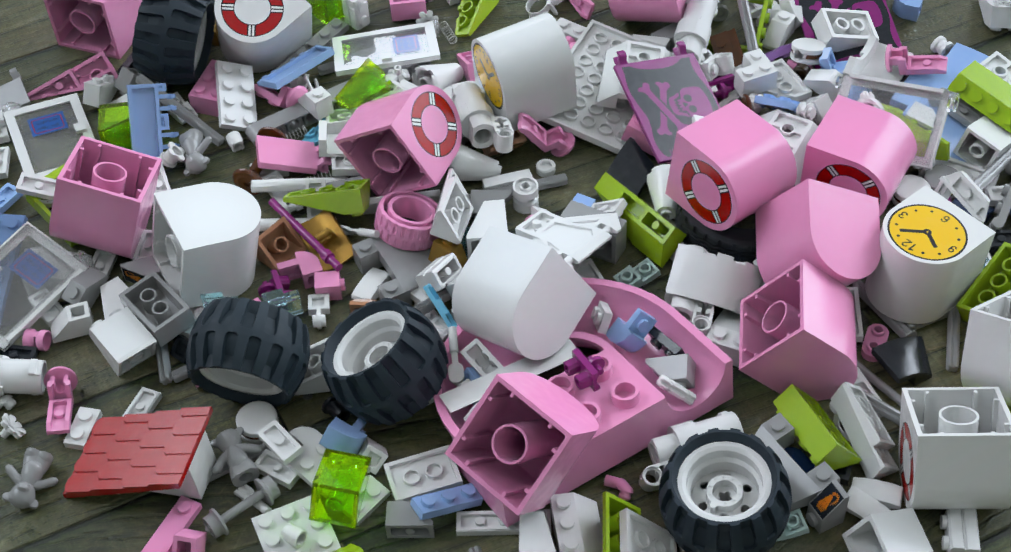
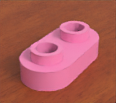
M872 324L867 328L861 355L869 362H877L876 358L871 354L872 348L886 343L888 340L889 330L884 325Z

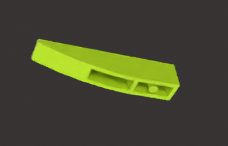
M605 172L594 189L603 201L620 198L626 200L628 205L620 218L627 220V237L637 249L663 268L678 248V244H681L687 234Z

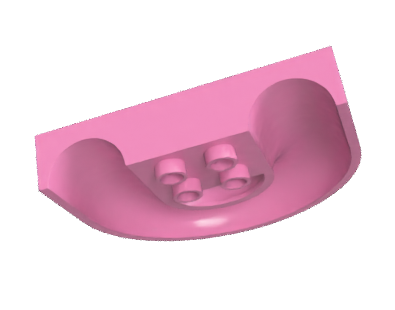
M582 278L596 292V295L569 339L576 347L599 351V353L591 356H600L605 361L604 372L597 379L600 389L595 392L591 387L579 390L574 382V376L579 373L568 376L564 371L559 375L551 377L548 381L559 386L581 402L596 418L599 428L554 494L568 493L645 449L648 447L651 439L667 435L669 426L690 420L693 421L733 398V360L675 308L652 293L612 280ZM599 301L608 303L613 313L609 328L618 317L627 322L634 312L640 308L657 320L654 325L657 329L681 347L685 354H689L696 363L695 387L688 389L696 394L693 404L685 403L656 384L659 377L645 363L646 358L666 355L662 348L657 350L650 343L652 338L649 334L644 338L647 342L644 347L636 352H628L611 342L605 334L597 332L591 314L594 306H598ZM459 325L456 327L459 349L458 362L463 365L464 371L466 367L471 366L460 351L475 338H478L504 367L525 358L520 354L464 331ZM449 337L444 343L449 363L447 364V369L449 365L452 364V357L449 349ZM447 373L446 379L441 384L442 388L433 398L438 415L452 436V440H454L465 423L463 418L474 405L470 404L452 413L449 412L439 395L457 386L450 382ZM458 465L459 471L469 483L473 484L484 501L507 528L520 521V515H516Z

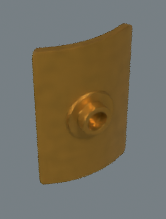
M323 210L315 217L301 224L325 249L333 252L335 258L342 265L353 257V244L332 212ZM299 235L308 251L318 257L323 272L333 270L334 268L330 264H326L320 258V254Z

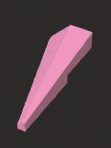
M101 51L27 94L30 101L81 91L84 90V82L92 80L94 77L100 78L108 74L113 75L117 79L118 74L105 52Z

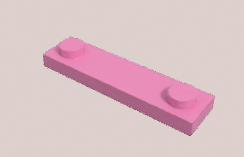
M181 495L141 552H172L174 534L184 528H189L202 509L201 503Z

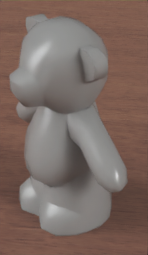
M189 129L179 137L181 147L185 151V160L183 162L178 161L177 163H185L186 169L183 173L186 176L201 173L206 170L207 164L210 162V159L202 154L211 143L212 138L207 136L204 139L202 132L197 129Z
M242 427L226 429L210 442L213 448H219L223 452L213 466V473H220L228 462L230 477L233 485L236 487L244 486L259 477L260 471L246 453L258 454L263 450L260 445L242 443L241 436L244 433Z
M27 448L21 474L17 472L13 465H6L5 471L16 485L10 492L3 493L2 499L10 502L16 508L26 509L30 507L36 509L38 501L35 499V491L55 486L58 483L56 477L41 480L53 462L52 454L46 451H39L36 448Z

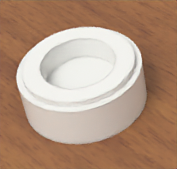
M541 159L536 163V173L539 176L549 177L554 175L556 170L554 161Z

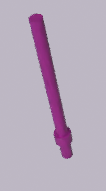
M274 198L269 200L268 204L281 217L284 216L293 229L320 254V258L326 264H330L336 271L342 269L343 265L335 258L333 252L325 249Z

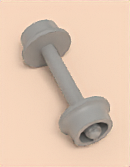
M268 475L262 479L256 478L254 483L258 491L222 515H219L214 508L209 509V514L202 518L205 531L209 532L215 539L222 535H229V530L225 523L261 499H264L270 506L274 504V500L281 495L278 483L274 482Z

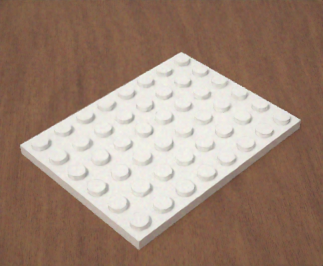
M592 19L571 49L575 65L577 107L541 121L554 127L560 126L563 131L572 133L579 138L618 154L626 143L621 138L634 112L629 101L624 99H617L615 109L597 106L606 52L608 49L627 40L646 44L650 43Z

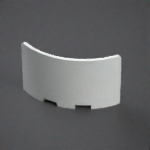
M872 35L869 36L868 41L860 52L861 57L850 56L843 70V74L850 75V73L899 82L904 76L899 74L898 66H893L892 72H887L885 66L887 45L879 43L878 38ZM908 52V56H914L913 53Z
M679 243L666 286V292L705 302L740 314V301L759 289L762 277L758 266L749 262L734 261V257L718 252L716 256L715 254L705 252L704 248Z

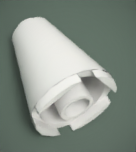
M458 63L421 65L414 69L416 71L412 73V83L417 86L434 85L443 90L449 85L451 86V84L461 81L464 70Z
M461 144L449 169L453 168L460 181H482L484 178L500 175L502 166L498 165L499 161Z
M662 164L652 168V172L647 174V185L654 209L667 220H671L676 216L677 203L665 194L671 164Z

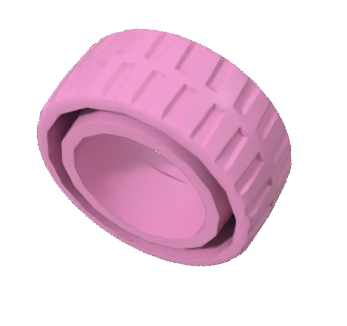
M412 191L388 193L379 201L375 214L374 228L379 230V237L384 242L395 248L406 251L429 249L432 247L433 241L439 238L430 234L438 204L431 198ZM403 218H409L415 221H409Z

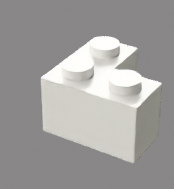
M760 48L743 53L742 68L735 70L734 89L741 98L743 94L749 96L751 93L759 94L776 88L778 71Z

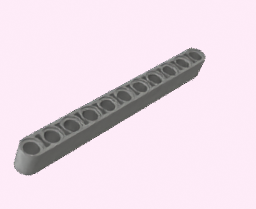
M420 50L412 51L403 56L418 54L422 52ZM431 61L403 65L401 68L407 69L411 77L410 79H412V73H415L416 70L414 69L416 67L431 65ZM394 67L367 71L327 89L326 91L331 94L334 110L349 108L371 98L369 80L386 76L388 70L394 69ZM296 103L291 107H287L250 124L246 128L245 133L256 146V136L263 127L277 128L288 136L292 132H296L295 129L297 131L301 130L302 125L307 127L318 122V120L301 104Z

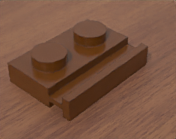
M735 28L710 36L714 54L731 52L733 53L734 66L742 64L743 52Z

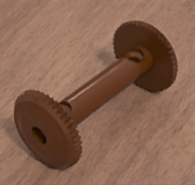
M263 127L257 134L288 139L282 131L274 127ZM257 156L249 169H236L232 175L235 185L252 195L260 193L251 192V180H262L259 175L263 168H258Z

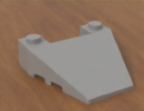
M372 237L352 245L354 262L362 274H366L372 267L378 269L384 266L392 279L377 286L379 300L382 298L398 299L412 305L413 300L410 298V293L419 287L415 277L432 263L428 260L431 248L422 251H406L387 244L381 238Z
M778 413L761 424L755 436L759 437L766 447L770 446L780 458L782 466L789 477L792 492L791 511L808 506V503L831 480L836 478L840 484V477L825 461L808 473L801 469L784 450L794 443L795 428L781 413ZM748 487L745 492H750L751 488Z

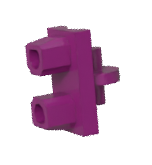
M732 73L717 76L708 82L710 87L716 85L718 91L714 92L716 98L726 99L728 94L735 90V76Z
M277 269L271 270V279L268 282H262V285L258 288V294L267 300L272 299L274 306L283 308L284 304H288L286 302L295 298L293 290H284L289 289V276H279Z
M578 348L572 350L573 358L563 362L565 373L568 376L579 373L574 376V382L579 390L591 387L594 392L599 390L600 385L597 383V379L604 372L605 361L600 356H588L586 358Z

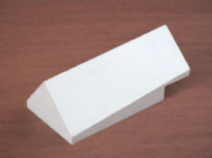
M453 168L449 169L442 187L430 234L452 243L460 244L474 208L470 203L471 199Z
M848 382L842 383L831 397V401L853 449L862 459L860 464L866 477L877 480L899 471L898 466L888 451L895 444L862 388Z

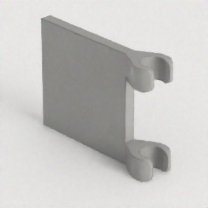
M16 67L9 70L13 80L0 86V111L2 110V112L31 104L21 75Z

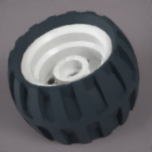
M142 0L135 22L132 41L133 67L136 71L151 80L166 83L167 85L196 84L206 69L211 52L216 20L214 0Z
M242 297L214 299L200 313L189 335L186 350L188 378H191L193 384L201 387L208 393L246 405L254 401H264L273 407L287 404L298 391L306 375L310 359V339L307 325L303 324L299 317L292 315L281 307L278 308L267 302Z
M382 298L379 301L368 302L360 309L351 312L343 322H340L335 327V331L328 337L320 358L324 379L336 400L351 414L368 423L379 426L381 424L394 425L398 421L411 418L421 408L424 409L433 396L437 395L442 388L441 384L447 377V364H449L445 345L433 323L410 304L391 298Z
M718 428L708 429V432L689 437L683 446H678L672 453L661 476L659 485L661 515L668 532L685 552H768L784 532L791 512L792 492L790 481L780 458L770 446L766 447L759 437L743 433L740 429L719 430ZM703 484H707L706 489L700 488ZM748 487L751 488L750 492H745Z

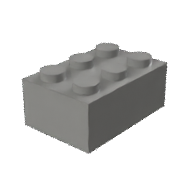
M571 200L560 217L606 214V212ZM620 217L618 219L621 231L617 234L610 233L612 238L592 253V256L616 264L626 249L627 220Z
M155 271L119 294L124 308H129L156 339L160 347L195 323L191 308Z

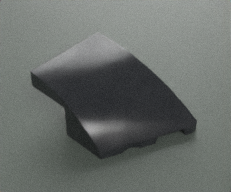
M630 137L615 157L607 173L639 197L644 185L648 186L647 174H650L652 168L656 166L636 143L635 139Z
M922 336L898 338L872 348L871 354L898 384L908 380L913 386H916L932 378Z

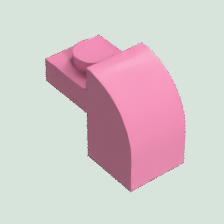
M305 251L294 252L295 259L277 263L279 276L288 275L290 280L302 278L305 289L314 287V272H323L318 257Z

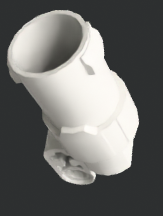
M686 0L687 6L683 18L678 22L674 34L675 47H677L676 42L684 41L686 52L688 54L694 53L700 67L702 62L713 55L707 49V45L711 36L712 20L718 12L717 0Z
M465 82L458 85L452 92L451 100L460 117L462 134L476 148L483 149L493 144L499 153L511 152L513 150L514 131L508 118L503 116L495 117L491 106L486 102L484 90L477 84Z
M665 292V302L675 308L707 337L713 322L714 305Z
M0 355V396L4 395V393L43 395L46 388L44 385V376L47 373L46 360L10 359L8 356Z
M723 411L718 413L716 417L699 422L686 421L669 426L667 435L651 439L648 444V451L653 465L646 467L638 480L640 487L647 492L659 490L661 476L670 456L678 446H683L689 437L695 434L700 435L713 428H718L719 430L735 428L740 429L744 433L737 415L732 411ZM645 475H653L656 482H648Z

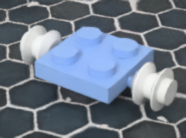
M755 93L749 95L752 111L760 113L763 108L767 107L772 110L779 109L784 112L793 113L808 120H812L816 116V108L813 103L806 104V102L791 100V98L783 96L777 98L766 93L764 95H756Z

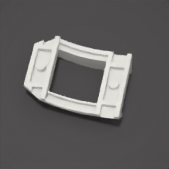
M963 171L941 176L939 178L940 182L934 191L947 200L953 194L975 219L984 224L990 199Z

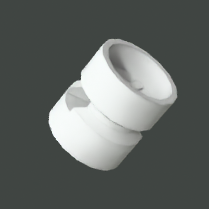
M523 176L513 182V207L518 213L530 214L531 206L539 207L538 182L532 177Z

